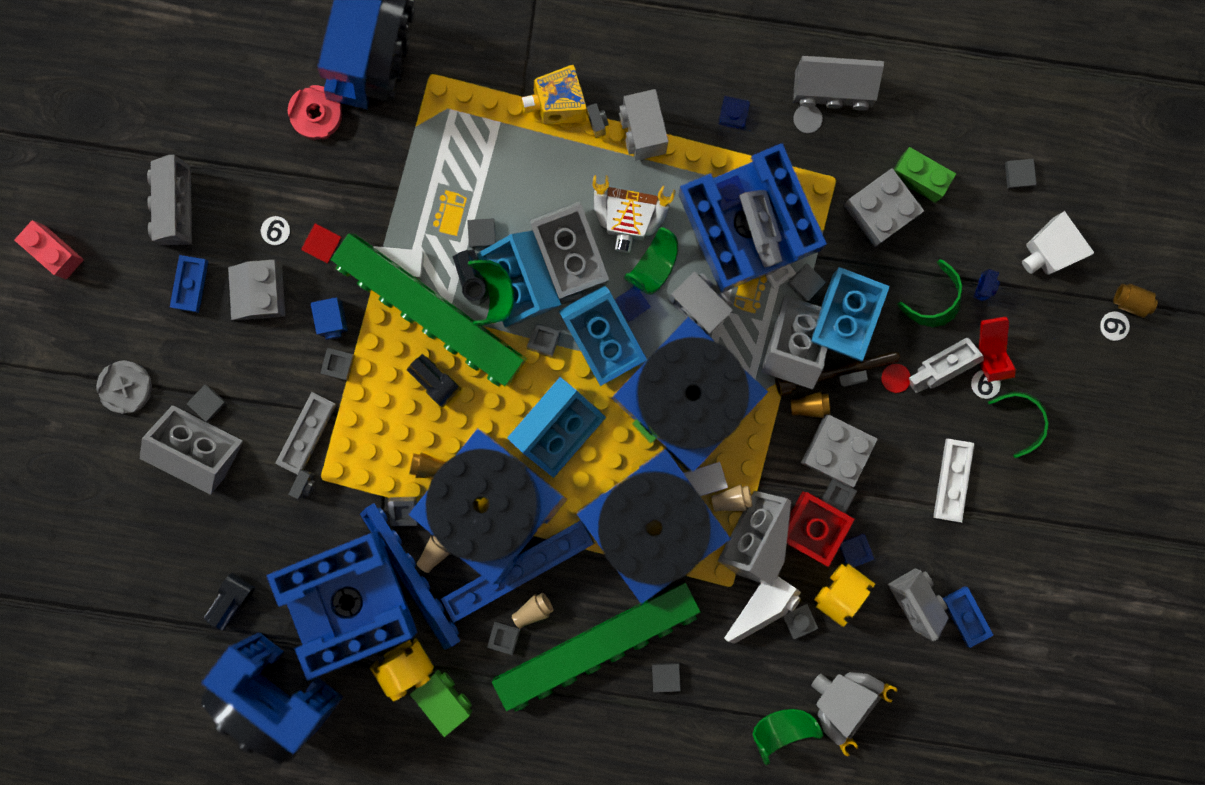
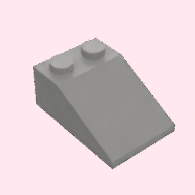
M580 202L530 220L559 299L609 280Z
M784 296L766 352L762 373L811 389L814 388L823 370L827 348L811 342L821 310L820 306Z
M754 491L751 496L753 507L743 511L730 536L731 540L727 542L718 562L739 576L772 586L785 561L791 501L787 498Z
M915 568L890 582L888 586L914 631L935 641L939 638L948 620V616L945 613V610L948 608L942 597L934 594L931 588L934 586V583L926 571L922 573L921 570Z

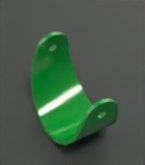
M660 227L640 261L630 273H626L624 280L646 295H652L658 291L666 282L678 255L677 237L670 230Z
M941 259L937 261V264L951 278L957 288L958 297L953 305L943 313L921 315L902 302L897 304L910 319L920 325L929 327L943 326L953 320L960 310L962 297L960 276L953 267Z
M490 260L468 262V266L478 270L483 276L490 298L487 318L472 322L473 325L482 326L504 321L510 315L514 305L512 281L507 271L500 264Z
M1011 392L988 401V404L1013 396L1024 397L1039 407L1045 420L1043 432L1038 440L1029 447L1015 453L1013 457L1017 458L1032 452L1042 444L1047 436L1048 418L1044 406L1037 398L1028 393Z
M797 709L780 710L771 713L761 719L753 730V738L765 765L770 764L768 758L770 754L789 743L809 737L823 738L822 730L814 717L803 710Z

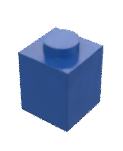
M336 297L311 303L317 335L325 336L326 340L342 337L341 333L348 332L342 300Z

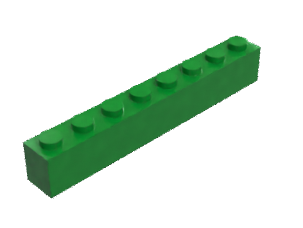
M348 233L331 258V261L337 264L335 268L347 277L351 274L358 279L357 284L367 292L373 290L380 295V302L390 308L395 306L402 311L400 316L412 324L414 322L424 327L422 329L424 334L434 340L436 337L445 343L443 347L454 355L459 353L466 358L465 363L476 371L481 369L488 374L487 379L496 386L500 387L501 384L504 386L509 385L526 362L527 358L485 327L474 326L472 323L475 321L358 235Z
M683 581L649 598L642 604L639 603L493 678L492 684L505 710L508 711L513 708L514 712L519 711L529 705L528 700L536 696L538 699H542L553 693L551 688L562 684L563 687L568 686L577 680V675L586 672L588 675L601 668L600 663L608 659L611 662L617 661L625 656L624 651L632 647L638 650L649 644V638L655 635L661 638L671 633L673 626L681 622L684 626L697 619L696 614L700 613V610L686 582Z

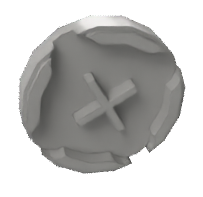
M123 360L110 364L103 369L98 377L96 388L100 401L106 408L113 412L126 414L136 412L145 406L151 396L152 383L146 369L137 363Z

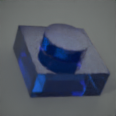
M724 96L718 124L744 129L750 101Z
M738 175L716 184L722 198L719 201L722 212L742 204L740 195L745 193Z
M991 269L982 272L974 298L984 301L991 298V295L994 296L1000 284V281L997 280L999 272Z
M634 286L614 299L628 322H631L651 308L640 290Z
M865 534L842 541L840 549L846 565L850 564L852 567H856L874 560Z

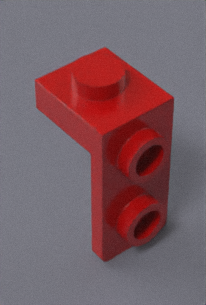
M1007 317L983 320L981 322L979 351L982 353L984 361L979 363L988 382L1015 377L1016 369L1007 354L1009 329Z

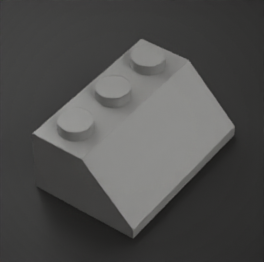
M802 56L795 70L793 102H799L804 107L826 104V107L832 109L842 108V105L853 106L854 110H868L877 101L884 61Z
M167 155L151 161V170L147 172L148 183L151 186V196L148 197V209L151 212V222L148 224L149 237L159 245L192 244L191 166L176 155Z
M172 405L142 438L139 459L211 495L228 473L243 441Z

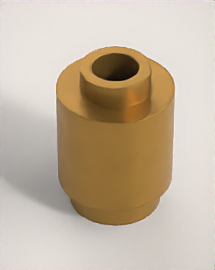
M1121 284L1115 293L1113 303L1117 304L1119 309L1145 318L1148 314H1153L1158 300L1155 299V293L1133 284Z

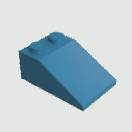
M838 267L831 278L811 342L863 361L890 286Z
M605 285L558 311L600 386L647 360L611 292Z

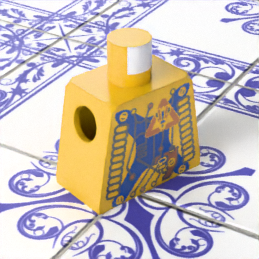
M574 65L536 78L534 80V95L521 97L524 113L539 110L542 123L545 125L586 122L587 108Z

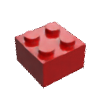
M802 491L789 516L786 544L829 567L855 519L808 492Z

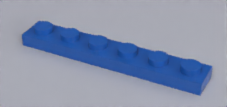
M374 503L365 508L360 513V516L371 533L379 532L390 563L395 568L402 583L444 650L460 642L456 626L446 619L443 614V605L431 595L428 581L416 571V563L409 553H405L401 547L402 541L397 532L391 531L386 523L387 516L381 508H377Z
M580 520L518 555L519 561L500 584H491L481 576L443 597L441 601L454 623L595 543L586 526Z

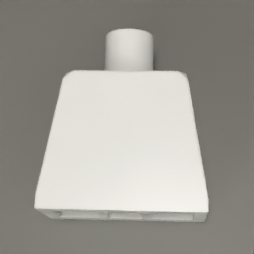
M1064 211L1052 218L1026 244L1031 255L1024 259L1022 264L1030 274L1042 268L1048 275L1084 259L1094 252Z

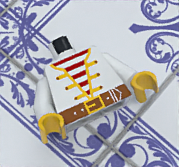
M595 175L593 177V188L595 189L594 211L599 223L607 229V234L617 236L616 251L630 253L633 239L644 240L645 236L653 235L664 223L670 207L669 203L673 201L676 191L673 189L671 196L666 197L663 194L665 186L661 187L658 196L608 187L609 178L607 175L605 183L602 185L596 182Z

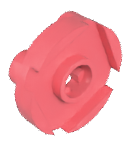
M312 85L309 86L310 88L300 89L292 96L288 105V116L292 126L305 138L312 140L327 139L338 129L341 123V104L326 100L323 86ZM317 106L320 107L321 116L311 119L312 115L309 113V110H315Z

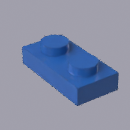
M179 255L170 302L171 308L199 313L208 260Z
M965 586L942 598L967 647L971 648L994 636L968 587Z

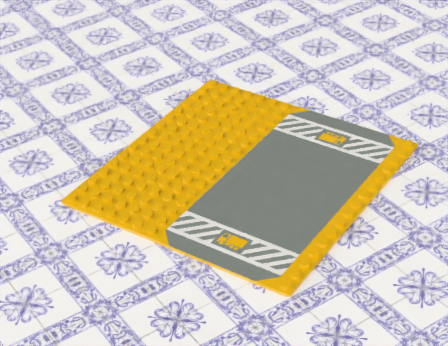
M432 74L427 82L383 247L424 251L422 278L417 279L475 321L485 320L489 312V295L488 299L481 305H474L467 301L462 293V286L452 257L459 252L473 249L477 255V253L488 248L469 247L467 220L494 218L496 242L510 234L532 231L533 229L530 224L532 219L580 202L609 277L608 281L582 290L583 297L605 285L611 292L648 360L687 319L669 301V298L694 271L698 275L703 273L712 282L711 289L717 295L720 293L711 269L698 248L694 230L678 196L680 186L710 173L713 178L751 163V156L667 134L668 146L666 154L635 161L634 154H628L625 141L628 130L627 128L622 129L621 122L607 119L609 125L605 126L606 135L595 138L587 113L586 122L545 125L542 123L539 110L524 113L521 96ZM793 167L823 235L836 180L832 176ZM595 175L596 182L600 185L605 183L607 175L609 178L608 187L658 196L661 187L665 186L663 194L666 197L671 196L673 189L676 191L673 201L669 203L670 207L666 219L660 227L670 230L677 237L678 255L666 282L652 295H646L624 280V276L626 273H630L640 261L656 236L658 229L653 235L645 236L644 240L633 239L630 253L616 251L617 236L607 234V229L600 225L594 211L595 189L593 188V177ZM747 219L741 222V227L750 231ZM818 252L790 264L795 273L804 264H809L814 270ZM762 277L723 292L731 301L730 308L733 311L709 334L715 342L732 352L742 367L768 391L741 421L736 430L724 439L698 467L702 468L718 462L721 463L728 488L703 495L701 498L729 537L743 511L715 512L712 496L738 485H742V487L749 486L751 496L754 491L758 490L781 399L776 388L775 377L761 371L784 296L804 301L787 284L791 278L773 289L766 277ZM479 285L472 286L469 290V296H479L482 292V287ZM372 290L321 478L327 482L388 498L416 497L418 503L428 491L433 478H415V475L409 474L413 454H420L422 452L446 463L449 459L456 456L478 428L487 433L567 498V501L548 524L543 523L534 534L536 537L548 539L580 521L577 512L602 493H606L639 469L642 464L667 448L657 438L650 444L632 425L635 420L611 399L646 361L600 386L558 312L573 302L561 304L542 315L505 328L503 322L482 325L527 358L512 382L507 386L501 384L499 387L487 379L488 374L481 369L476 371L465 363L466 358L459 353L454 355L443 347L445 343L437 337L434 340L422 332L424 327L417 322L412 324L400 316L402 311L395 306L390 308L380 302V295ZM536 323L561 331L552 358L527 349ZM421 354L427 356L442 373L445 372L461 388L443 408L426 393V389L407 371L410 364ZM561 377L606 418L553 478L523 454L507 437ZM672 457L683 473L688 472L674 457ZM477 499L479 513H485L489 509L488 499ZM652 520L646 525V530L649 534H660L662 524L658 520ZM591 535L595 544L586 548V550L604 554L601 547L598 545L596 540ZM727 542L701 560L685 576L727 587L732 586L736 573L718 562Z

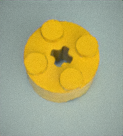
M843 564L839 565L834 571L835 573L830 577L834 582L829 588L827 586L823 587L814 599L818 602L816 607L842 627L847 624L843 620L845 616L847 618L849 616L853 617L870 594V591L866 588H873L875 586L874 582L850 564L846 566Z
M417 638L413 640V643L409 640L384 654V662L379 664L378 661H375L370 667L384 693L392 701L403 697L407 693L406 690L413 685L418 688L426 684L430 680L429 675L433 672L434 668Z

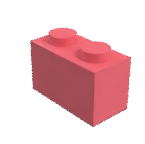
M33 220L15 239L22 248L53 275L67 279L84 261L82 257L48 227Z

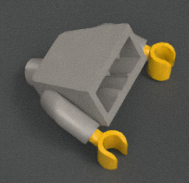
M849 672L845 676L838 674L833 682L824 675L819 674L811 687L822 694L816 705L819 707L818 717L823 731L835 744L839 745L845 756H850L845 749L847 745L852 744L856 749L858 748L852 737L879 700L882 698L887 702H892L893 700L887 698L886 693L889 689L897 692V688L884 684L869 674Z

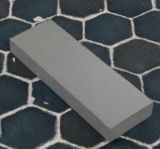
M311 392L275 464L297 475L300 470H304L337 404Z

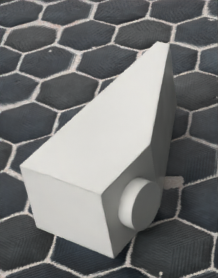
M780 577L775 579L772 586L761 583L724 639L735 644L783 617L789 610L792 612L800 602L798 596L801 592Z

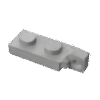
M766 190L743 193L740 195V199L760 260L764 268L774 266L782 262L779 251V242L782 239Z
M965 338L923 361L922 366L917 369L918 373L909 377L910 386L915 393L928 387L934 388L984 361L983 355L969 338Z

